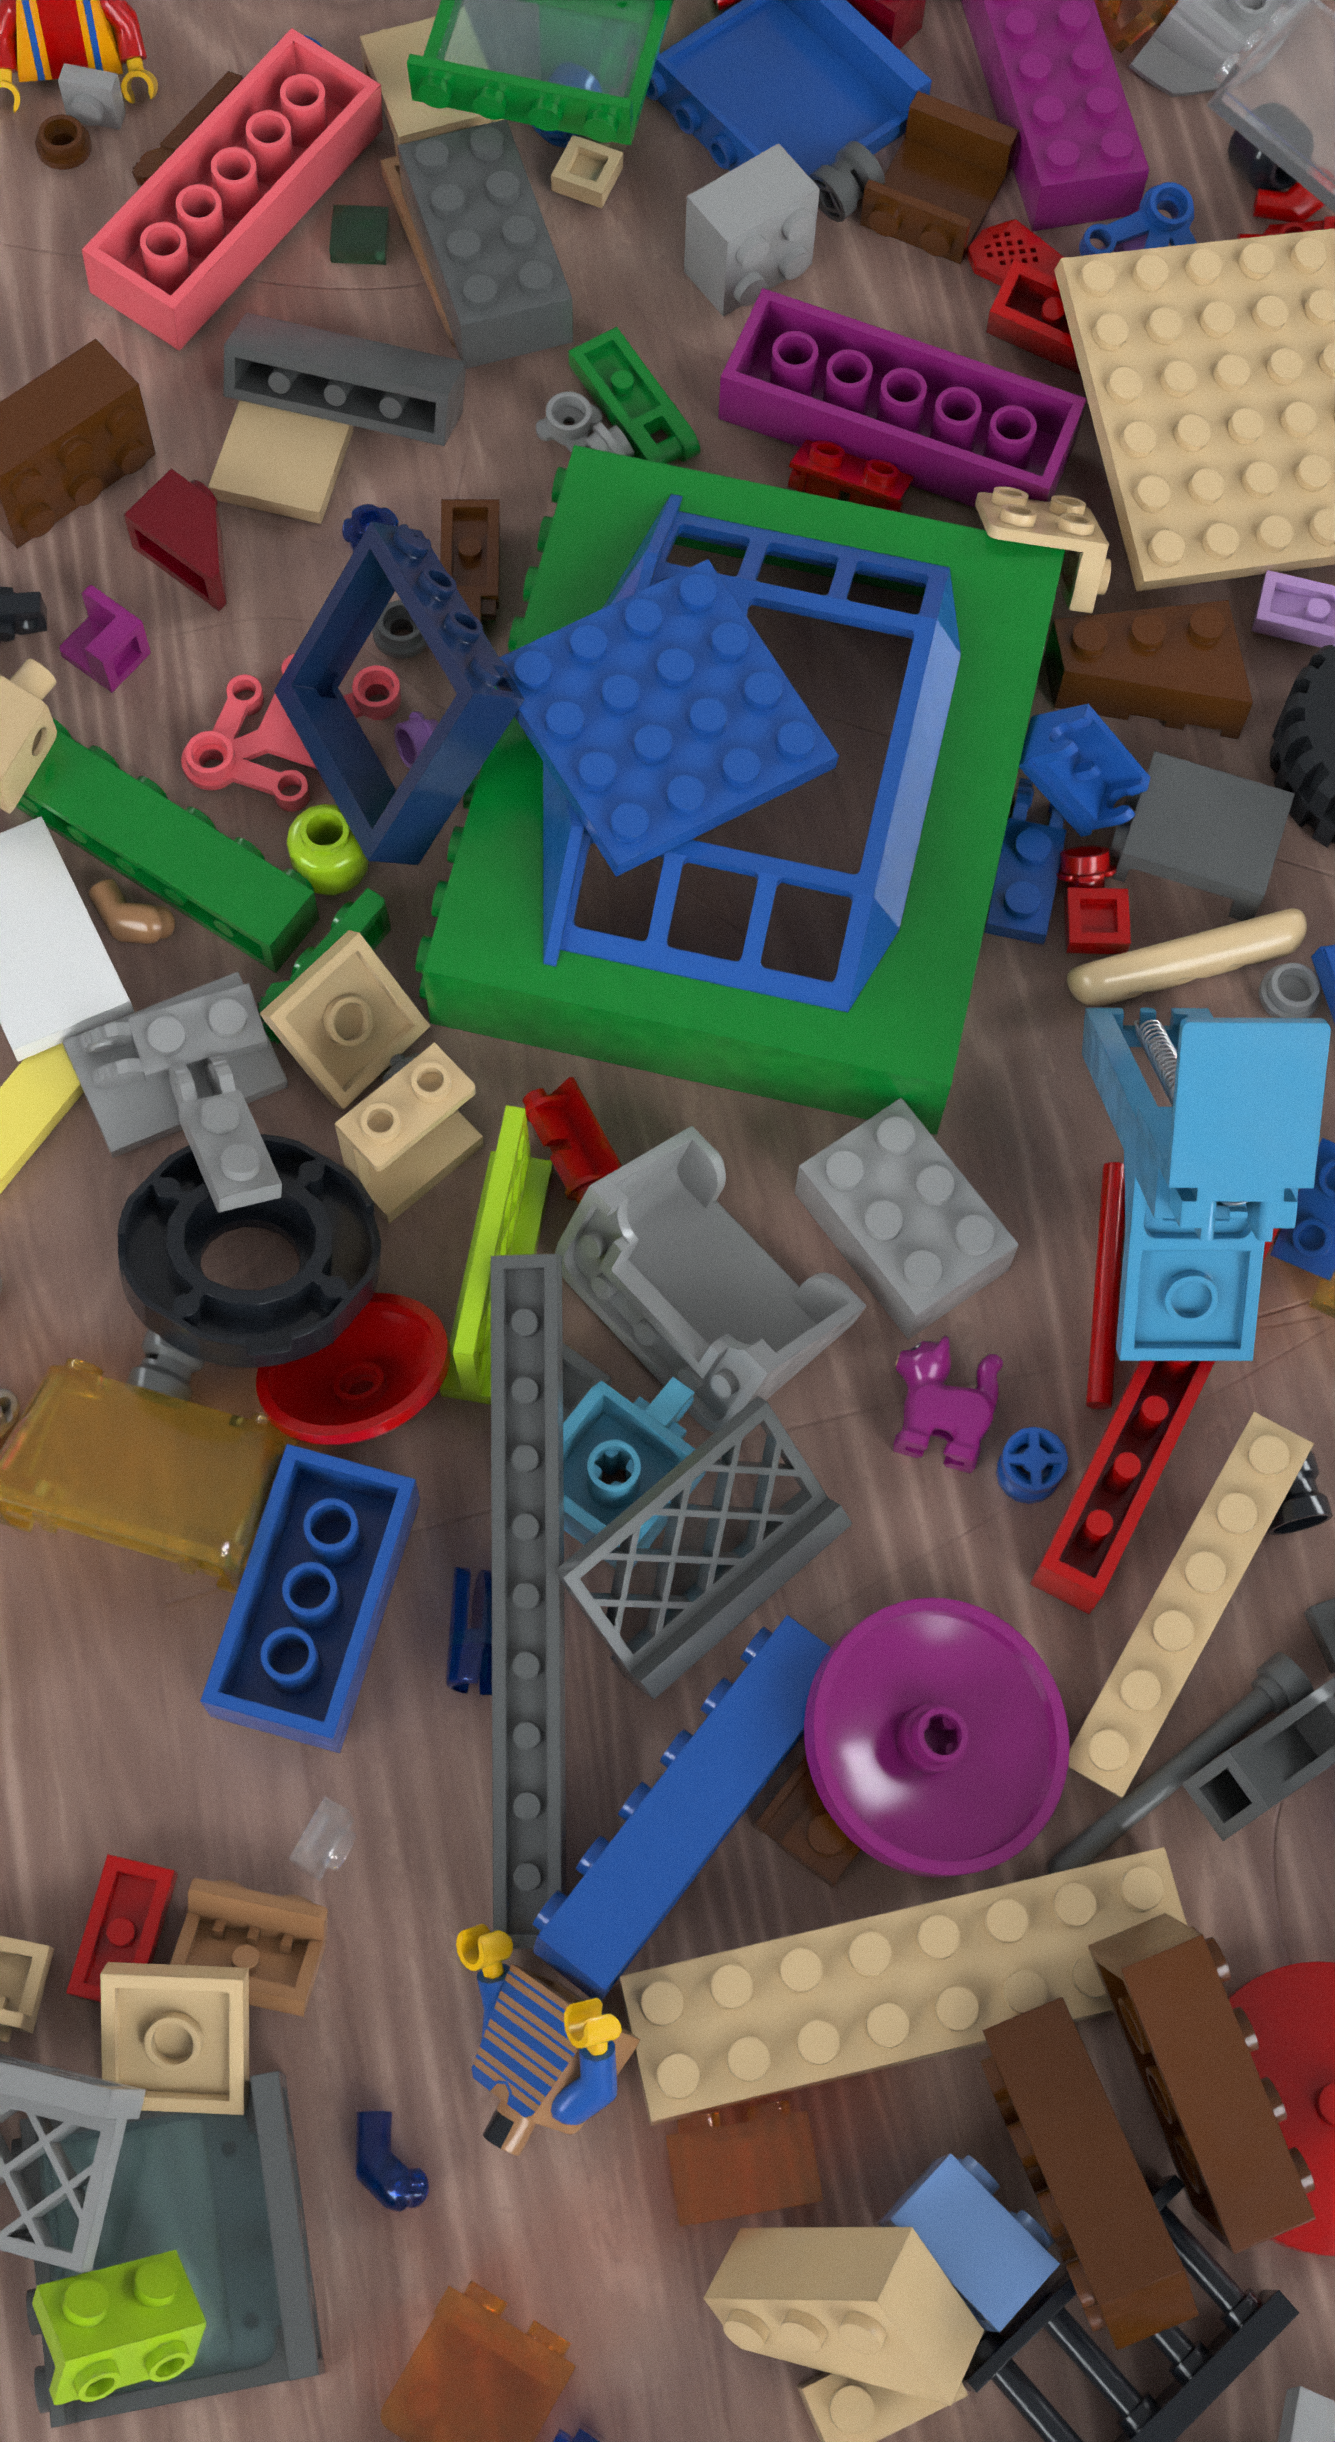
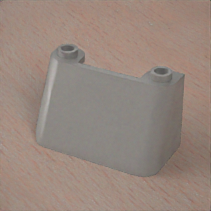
M690 1126L591 1184L558 1241L555 1254L562 1257V1276L568 1285L664 1387L672 1377H675L694 1391V1401L687 1412L706 1430L715 1433L757 1396L765 1401L849 1329L863 1312L866 1305L845 1282L835 1275L826 1272L814 1274L799 1287L718 1203L717 1198L726 1182L723 1159L719 1152L693 1126Z

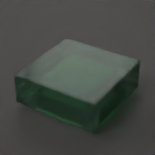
M333 204L329 245L331 263L386 265L390 227L389 207Z

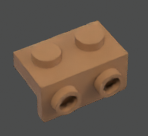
M194 1878L188 1890V1913L169 1965L249 1968V2005L304 2017L326 1946L328 1909L298 1895L276 1896L246 1889L239 1883L230 1880L208 1881Z

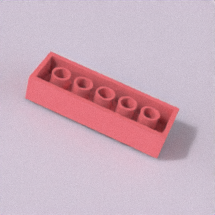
M291 28L82 249L90 293L180 351L383 130L381 84Z

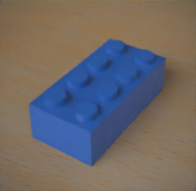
M286 1445L200 1700L211 1717L336 1753L341 1752L420 1503L416 1479L298 1446Z

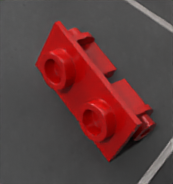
M806 439L790 461L789 467L793 469L789 477L788 488L837 500L840 498L841 491L850 494L849 502L901 513L903 502H900V500L912 483L914 476L900 472L890 462L879 459L865 460L845 453L841 446L833 442L822 440L813 442Z
M574 1077L566 1079L550 1095H547L544 1088H538L523 1097L522 1102L525 1105L527 1121L531 1122L543 1146H549L552 1152L550 1159L566 1187L565 1195L567 1199L571 1201L576 1200L579 1205L591 1184L622 1167L618 1157Z

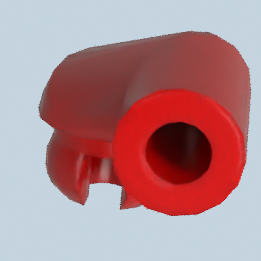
M1310 171L1286 192L1258 188L1252 216L1284 222L1303 223L1328 202L1332 194L1331 180L1322 172Z

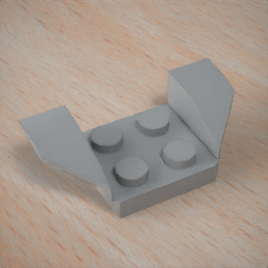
M1179 0L1129 65V68L1171 97L1197 95L1241 87L1250 77H1258L1315 0Z

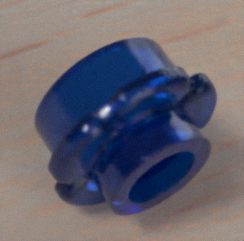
M364 504L353 509L352 517L344 520L342 534L344 540L350 542V547L354 552L371 521L399 526V521L396 515L386 507L379 508L373 504Z

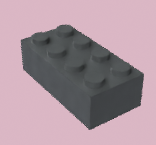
M504 119L397 145L402 193L460 360L466 361V369L572 343V296L508 121Z

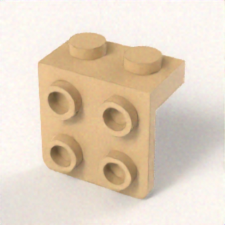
M995 487L993 493L979 492L975 507L987 535L998 540L1064 549L1065 553L1058 588L1069 610L1093 613L1097 594L1104 595L1108 588L1111 561L1106 559L1109 543L1091 509L1085 508L1086 503L1077 498L1063 495L1052 496L1050 502L1028 499L1029 495L1026 492L1011 487Z

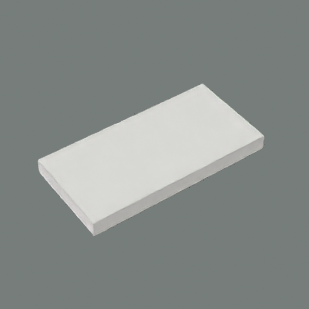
M42 816L0 833V1024L19 1062L61 1044L63 1040L134 1012L131 1001Z

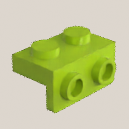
M177 2250L37 2285L32 2302L55 2364V2371L49 2388L54 2405H61L78 2399L83 2402H92L108 2396L117 2388L149 2379L154 2382H162L178 2376L185 2369L193 2365L207 2324Z

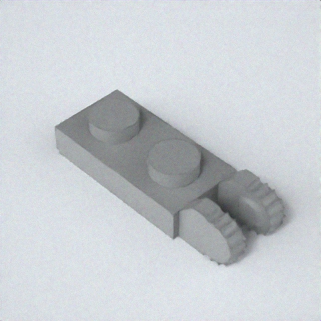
M249 983L127 1018L128 1022H112L102 1027L89 1029V1031L80 1035L79 1038L83 1051L85 1053L89 1052V1054L104 1052L131 1043L135 1045L139 1058H125L107 1063L91 1072L94 1087L101 1090L145 1079L146 1083L169 1077L168 1070L172 1064L184 1062L190 1071L207 1066L206 1061L209 1056L222 1054L228 1060L268 1047V1039Z
M218 1054L208 1057L206 1072L215 1095L201 1099L197 1098L195 1084L186 1063L181 1062L170 1065L168 1070L169 1078L179 1107V1122L217 1212L281 1198L282 1182L242 1091H236L233 1074L224 1055Z

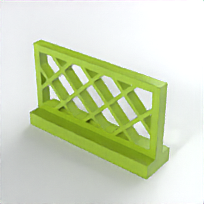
M506 1105L497 1149L490 1152L449 1342L451 1350L450 1365L447 1375L439 1388L443 1397L491 1405V1256L537 1254L554 1167L551 1160L531 1157L525 1108Z

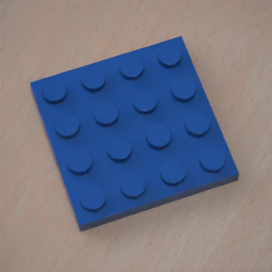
M709 559L499 657L508 666L506 670L525 699L516 712L515 718L616 877L836 768L838 753Z

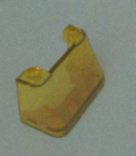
M67 1358L64 1366H49L0 1451V1524L31 1533L36 1520L43 1530L56 1534L57 1529L60 1528L177 1563L181 1571L195 1575L196 1570L206 1575L219 1578L216 1584L218 1589L236 1594L286 1445L290 1444L300 1447L298 1441L278 1430L264 1413L256 1412L252 1413L250 1419L103 1377L104 1371L101 1368L75 1358Z

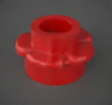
M1088 845L1072 847L1061 851V867L1056 875L1058 879L1067 881L1068 887L1104 888L1105 877L1113 876L1117 870L1115 865H1110L1109 848Z

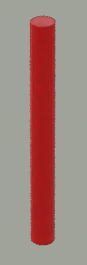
M1120 1162L1105 1163L1102 1171L1086 1406L1100 1410L1110 1409L1113 1399L1125 1222L1124 1164Z

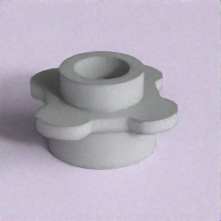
M562 392L551 397L547 403L546 417L536 423V434L541 440L557 441L565 445L572 452L574 445L586 447L584 439L589 436L592 426L602 422V413L597 406L590 405L589 401L581 394ZM566 422H573L574 424H573V425H565L564 423H566Z

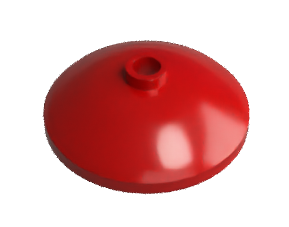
M374 1293L370 1302L332 1344L295 1361L269 1367H258L256 1375L257 1396L268 1420L278 1430L297 1440L324 1445H343L370 1440L384 1435L409 1421L435 1396L449 1369L451 1359L449 1340L438 1316L424 1304L397 1294Z

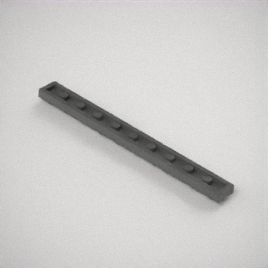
M558 1254L491 1256L493 1931L500 1930L507 1933L512 1939L513 1949H533L537 1935L541 1932L532 1925L533 1921L557 1890L566 1896L564 1585L554 1572L564 1563L562 1257Z

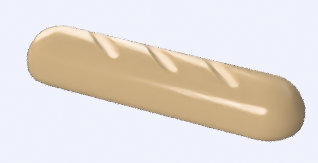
M1297 908L1270 913L1089 962L1072 968L1067 974L1066 981L1073 996L1083 1004L1105 1006L1134 998L1145 992H1156L1182 985L1195 978H1208L1234 971L1246 964L1256 965L1285 957L1293 953L1302 944L1307 932L1306 918L1304 913Z

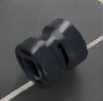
M1312 1451L1307 1456L1268 1529L1269 1534L1281 1535L1302 1531L1320 1525L1333 1517L1328 1497L1320 1493L1315 1480L1320 1471Z

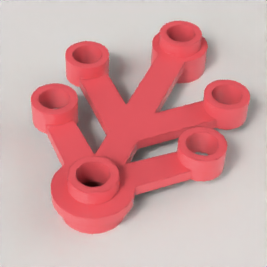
M295 654L288 656L283 661L281 666L282 676ZM379 665L369 666L359 671L355 676L352 685L353 692L343 696L355 718L364 715L373 720H383L394 714L401 704L400 682L397 675L391 669ZM243 674L232 678L226 688V703L213 730L198 733L190 739L183 750L181 764L185 777L191 784L204 790H219L234 782L273 795L276 804L285 811L295 812L303 809L310 800L309 785L304 774L297 770H285L280 773L253 763L250 760L269 753L317 769L276 694H274L258 730L238 737L245 717L256 714L263 707L264 695L261 683L254 676ZM245 690L255 693L248 700L236 698L238 693ZM377 694L387 697V699L379 702L368 700ZM212 759L222 761L216 767H203L207 761ZM290 785L301 788L300 792L294 796H285L281 793L285 787Z

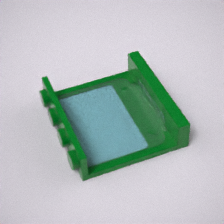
M441 0L423 56L409 54L407 60L412 100L423 102L433 108L442 109L447 107L476 113L491 120L505 119L534 125L544 131L558 130L587 136L602 143L616 142L631 146L674 0Z

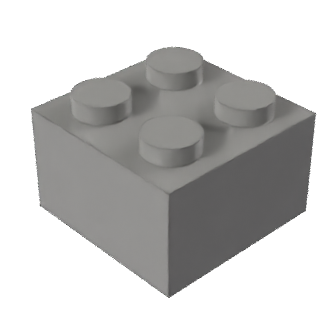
M779 143L687 196L684 272L722 316L727 315L740 306H749L755 303L762 288L769 290L786 279H795L803 274L812 264L820 188Z

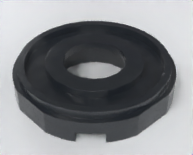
M260 1134L282 1182L281 1198L217 1212L190 1145L169 1155L128 1197L121 1213L117 1233L119 1275L122 1288L128 1303L145 1327L158 1334L176 1349L199 1360L230 1367L257 1368L285 1364L309 1356L332 1344L372 1299L378 1283L381 1257V1239L374 1217V1203L363 1184L351 1171L300 1141L281 1136ZM248 1227L264 1228L280 1234L294 1247L300 1261L297 1274L285 1283L262 1290L232 1289L209 1280L202 1271L201 1260L209 1244L225 1232Z

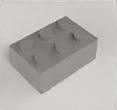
M902 1098L799 1165L794 1194L908 1340L1009 1271L1019 1244Z

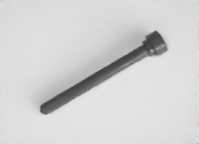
M1276 1652L1257 1668L1258 1677L1251 1682L1253 1690L1054 1855L1048 1863V1873L1053 1874L1088 1865L1179 1789L1184 1781L1210 1763L1269 1712L1272 1711L1279 1714L1285 1708L1288 1710L1311 1694L1314 1689L1305 1673L1286 1654Z

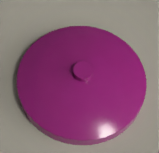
M947 1598L911 1599L885 1607L857 1622L833 1644L823 1658L810 1687L805 1710L804 1743L807 1762L812 1780L826 1810L846 1836L865 1853L883 1864L912 1875L933 1878L957 1877L987 1870L1006 1862L1026 1848L1044 1829L1054 1813L1065 1785L1069 1765V1729L1065 1708L1054 1678L1036 1650L1018 1631L996 1615L963 1601Z

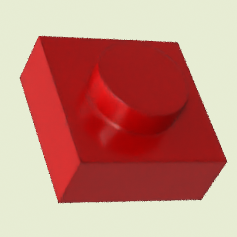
M1067 887L1064 896L1066 953L1122 954L1128 952L1131 945L1128 889Z

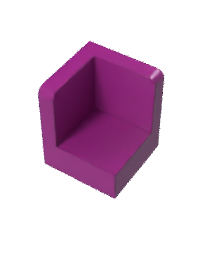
M89 585L81 593L88 618L60 645L59 649L65 660L113 693L151 654L142 620L94 586Z

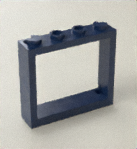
M372 521L278 682L274 692L367 860L419 865L525 699L506 670L508 666L499 658L484 634L481 622L472 614L457 590L455 580L446 572L433 551L430 539H426L422 531L410 529L407 524L393 526ZM395 591L457 693L397 790L338 688Z

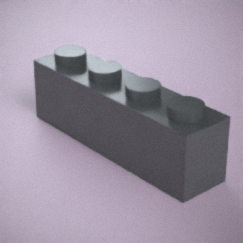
M247 312L224 344V397L445 446L463 413L466 361Z

